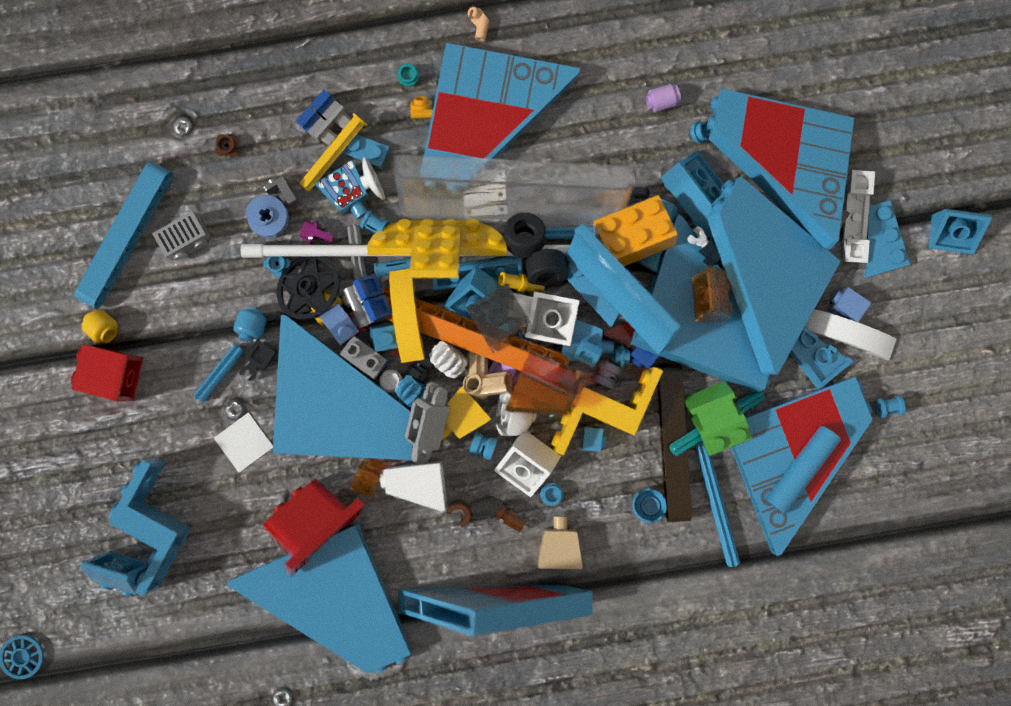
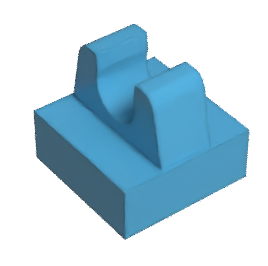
M585 336L578 345L573 358L594 368L603 351L601 348L602 343L598 341L594 345L588 342L590 337Z

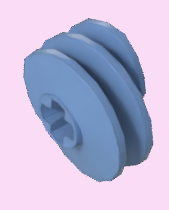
M269 195L258 196L247 206L246 217L248 224L261 237H277L287 228L289 223L288 210L276 197ZM266 213L272 216L269 221L264 217Z

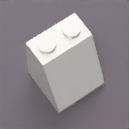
M442 460L426 464L415 463L390 466L383 470V474H380L381 488H385L386 494L439 511L446 510L448 505Z

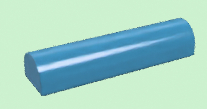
M506 256L459 263L458 278H432L434 290L456 288L463 277L475 267H479L498 282L501 272L517 276L523 274L522 259L517 256Z
M819 426L765 500L786 515L841 441L840 437L826 427Z

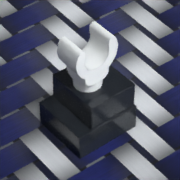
M697 226L693 231L698 235V238L689 235L686 239L689 243L702 247L699 250V253L705 257L702 262L710 267L721 256L713 236L707 240L703 229Z

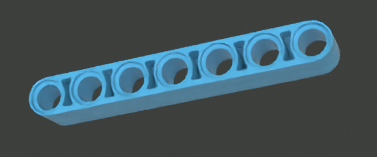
M152 161L145 165L76 288L74 294L76 299L95 309H98L104 303L171 183L173 177L171 171Z

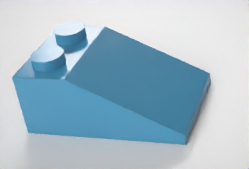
M108 551L81 562L80 567L92 582L99 584L100 588L107 590L114 588L121 590L123 595L135 596L138 595L135 593L138 587L136 584L137 579L143 571H147L150 564Z

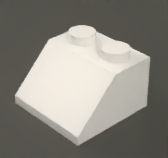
M534 292L525 337L571 346L580 300Z
M526 431L518 436L494 471L531 497L552 473L561 456Z

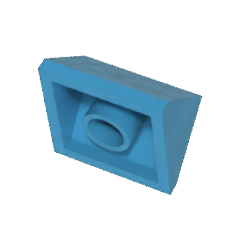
M944 209L932 214L928 243L929 249L974 255L992 220V216Z

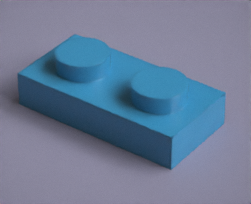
M356 135L341 154L361 162L363 157H367L372 166L382 169L390 148Z

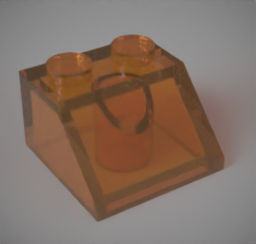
M708 266L691 277L696 323L723 322L731 318L733 307L731 301H729L730 281L727 278L726 271L714 266Z

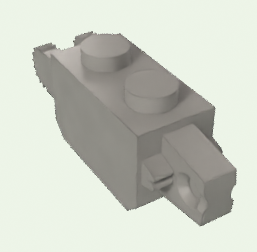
M433 381L425 387L426 390L424 391L423 398H417L413 402L405 438L413 445L411 460L416 464L428 463L432 450H439L450 406L446 404L448 392L444 387H439L438 383Z

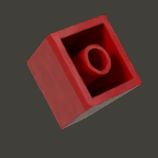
M82 344L76 355L78 363L76 371L71 376V390L112 401H134L144 357Z

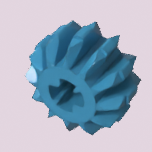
M406 375L398 383L395 392L406 405L412 408L413 402L417 398H423L426 386L417 378Z

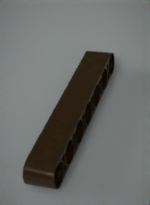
M681 364L657 365L656 368L663 371L657 384L664 497L667 500L668 507L665 514L667 523L691 521L688 451L675 456L669 448L670 444L686 435Z

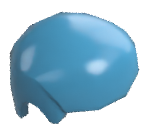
M652 488L638 491L632 502L633 513L637 519L644 523L660 521L665 516L668 508L667 500L663 494Z

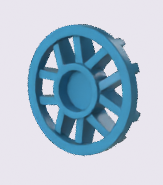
M26 634L17 635L7 640L0 650V666L8 676L15 679H26L36 674L43 666V651H45L40 645V641ZM17 639H21V647H19ZM27 640L32 643V644H30L28 647H27ZM11 642H12L13 649L7 648V646H8ZM35 646L38 651L32 653L30 649ZM4 653L11 654V658H4ZM39 654V660H37L33 656ZM5 662H12L10 669ZM30 662L36 665L35 669L29 664ZM16 666L19 667L18 674L13 673ZM24 668L29 672L28 674H23Z

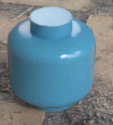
M246 307L245 310L238 312L233 326L234 332L239 335L238 339L251 343L252 339L256 340L262 337L267 323V319L263 316L264 313L262 311Z

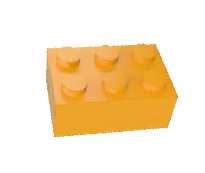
M659 195L594 221L596 238L623 267L676 246L678 234Z

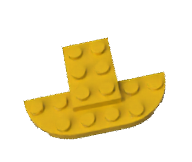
M401 219L397 223L386 226L382 231L376 232L367 245L368 255H411L410 278H458L460 255L507 256V247L503 236L497 230L475 219Z

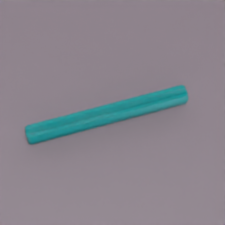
M762 391L752 392L737 401L736 405L744 414L765 400L764 393ZM695 428L670 444L669 448L672 454L679 456L701 442L700 433Z

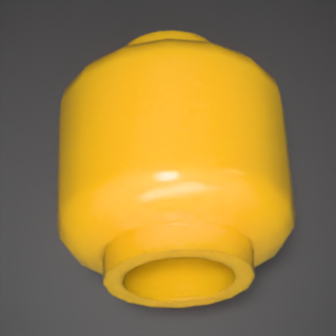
M104 310L89 312L83 318L82 331L95 343H108L116 337L118 332L117 321Z

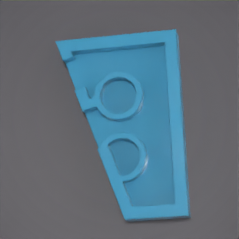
M891 200L869 206L867 240H870L864 278L910 265Z
M570 261L567 280L606 323L613 328L620 313Z
M806 327L803 328L790 352L791 356L817 389L825 386L854 362L849 357L840 354L832 345H828L820 340L818 335Z

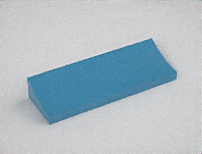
M583 223L577 227L565 256L659 355L676 341L681 328L680 325Z

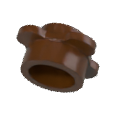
M219 134L216 138L217 148L215 153L218 156L229 155L231 158L236 157L238 154L236 150L239 143L238 137L235 135L230 137Z

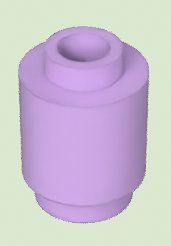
M668 84L649 90L648 96H646L647 106L654 112L675 107L677 103L681 102V94L677 85L672 86Z

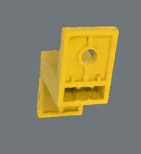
M656 367L642 371L638 383L641 385L637 392H633L629 400L631 408L585 387L574 390L569 401L573 405L570 411L564 412L560 422L563 424L561 432L556 431L552 439L553 450L564 456L582 413L635 436L663 371Z

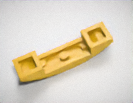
M410 269L390 271L391 306L401 363L425 360L416 308L414 278H410Z

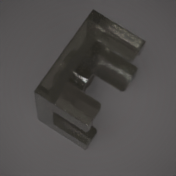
M508 284L503 285L466 307L493 353L503 347L502 342L517 333L522 332L525 335L533 330L530 320Z

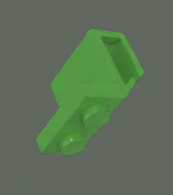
M725 381L684 397L687 413L700 433L708 456L752 439L746 418L733 401L736 396Z

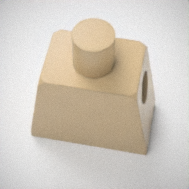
M555 515L554 528H544L538 556V568L582 569L578 533L576 529H567V516Z

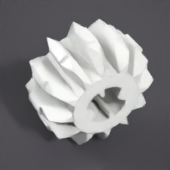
M444 341L436 344L429 354L431 363L451 378H456L462 374L468 365L466 356L452 344Z

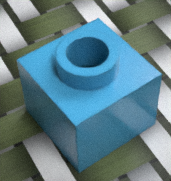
M583 426L581 449L601 452V447L606 446L607 434L603 433L602 428Z

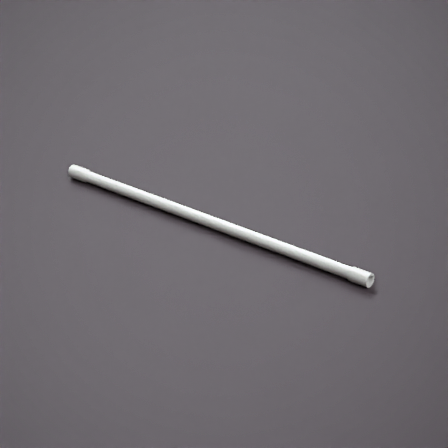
M241 244L242 258H262L265 256H411L368 255L367 245ZM544 245L542 250L556 249L566 254L570 245ZM507 250V256H515ZM460 255V256H479V255Z

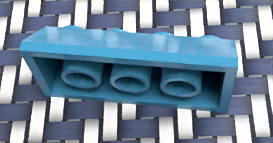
M698 150L678 162L661 177V180L664 182L666 189L677 199L679 206L690 216L692 223L696 227L699 226L703 229L704 235L708 240L713 235L707 221V216L711 211V204L720 197L722 193L721 188L724 183Z

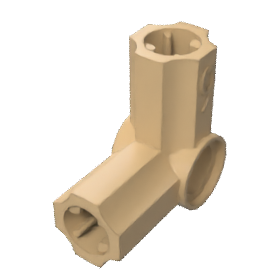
M473 352L467 354V376L463 381V389L467 393L478 399H484L489 395L510 393V390L513 389L510 373L488 374V358Z

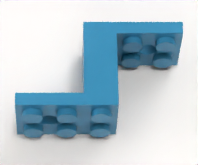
M159 457L144 459L135 465L132 471L134 476L123 487L121 491L123 496L119 503L112 507L109 513L111 518L108 521V524L157 549L148 559L150 565L147 571H143L136 582L138 587L135 593L142 597L160 587L192 528L144 502L166 462Z

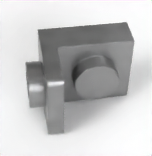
M283 176L273 177L267 182L268 185L263 187L269 195L279 191L278 195L284 204L288 203L293 208L301 204L290 183Z

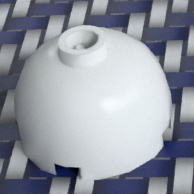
M510 390V393L500 394L496 408V416H500V424L496 423L499 434L502 436L523 434L529 429L532 422L535 421L536 409L533 408L529 397L522 392Z

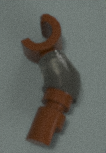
M494 496L479 498L472 501L471 505L464 500L456 499L448 505L446 514H451L455 509H460L465 513V516L460 520L461 528L469 523L471 516H474L475 519L485 517L495 518L498 521L502 519V523L519 533L526 521L517 517L518 512L511 508L507 510V506L502 504V500Z

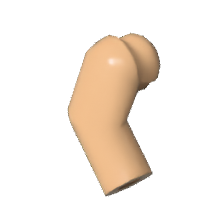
M471 7L468 10V17L477 27L475 39L486 41L489 19L480 8Z

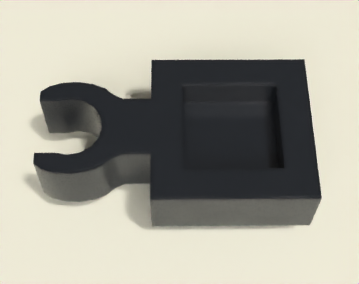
M257 339L244 357L249 361L248 365L244 366L239 374L244 375L246 370H250L251 377L248 381H253L257 376L258 368L265 371L278 352Z

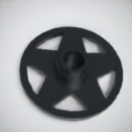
M302 256L292 261L290 266L282 272L277 284V300L281 309L290 317L298 320H311L324 314L334 304L340 291L338 269L324 256ZM318 261L327 264L332 271L319 272ZM303 263L300 274H290L295 267ZM334 285L332 294L326 302L324 291ZM283 287L292 292L287 305L283 298ZM307 304L315 310V312L308 314H297Z

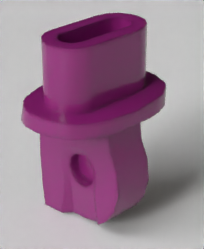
M307 220L304 221L299 237L308 240L309 244L313 242L315 237L332 243L334 235L318 230L319 221L314 223Z

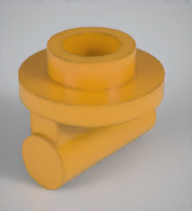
M426 96L415 97L410 102L411 119L431 118L433 112L432 101Z

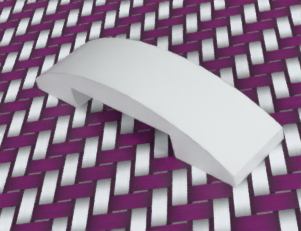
M851 170L844 202V210L850 214L842 225L844 262L868 263L870 240H867L870 195H873L875 171Z
M816 309L813 310L805 325L806 328L818 336L828 337L851 345L885 360H890L897 340L864 324Z

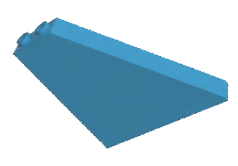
M741 176L734 180H728L722 186L720 197L710 206L711 211L707 216V221L721 256L760 371L764 375L778 374L841 261Z
M681 215L675 216L673 226L678 234L676 246L666 249L664 254L660 256L658 273H653L647 291L681 327L676 341L660 353L659 356L754 393L765 390L770 383L771 377L764 375L760 371L729 280L717 263L708 267L702 262L705 259L699 253L702 247L691 244L686 239L689 235H693L695 238L698 237ZM635 330L630 345L658 355Z
M281 315L273 453L411 460L413 445L405 438L411 410L294 319Z
M358 523L337 532L292 577L285 571V563L290 559L286 554L236 576L227 582L228 587L367 674L373 671L375 674L380 673L388 668L387 665L393 662L400 664L408 660L409 655H411V644Z

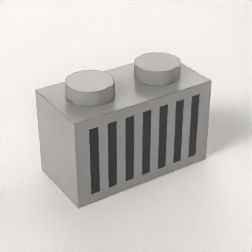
M194 211L185 214L152 233L165 257L171 260L175 259L176 261L186 257L188 251L204 247L207 241L212 238L202 219Z

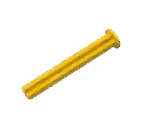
M352 114L353 118L300 181V185L305 190H312L363 126L368 125L357 114Z

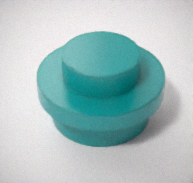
M404 64L397 71L398 81L403 86H414L419 80V71L412 64Z

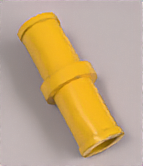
M501 272V276L498 277L499 287L512 288L521 293L524 291L542 293L545 286L529 283L527 276L524 274L517 276Z

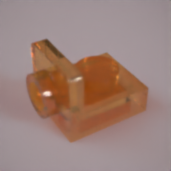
M364 458L350 489L371 498L380 480V474L383 473L386 466L376 459Z

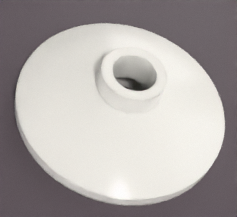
M363 157L362 167L364 176L360 177L365 190L370 188L377 197L384 200L385 195L378 177L367 157Z

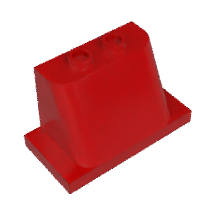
M314 479L304 488L298 487L290 495L292 499L286 504L281 502L273 509L274 514L263 524V528L290 557L285 563V571L291 577L308 563L310 557L342 528L345 529L362 514L364 504L359 498L347 507L321 482Z

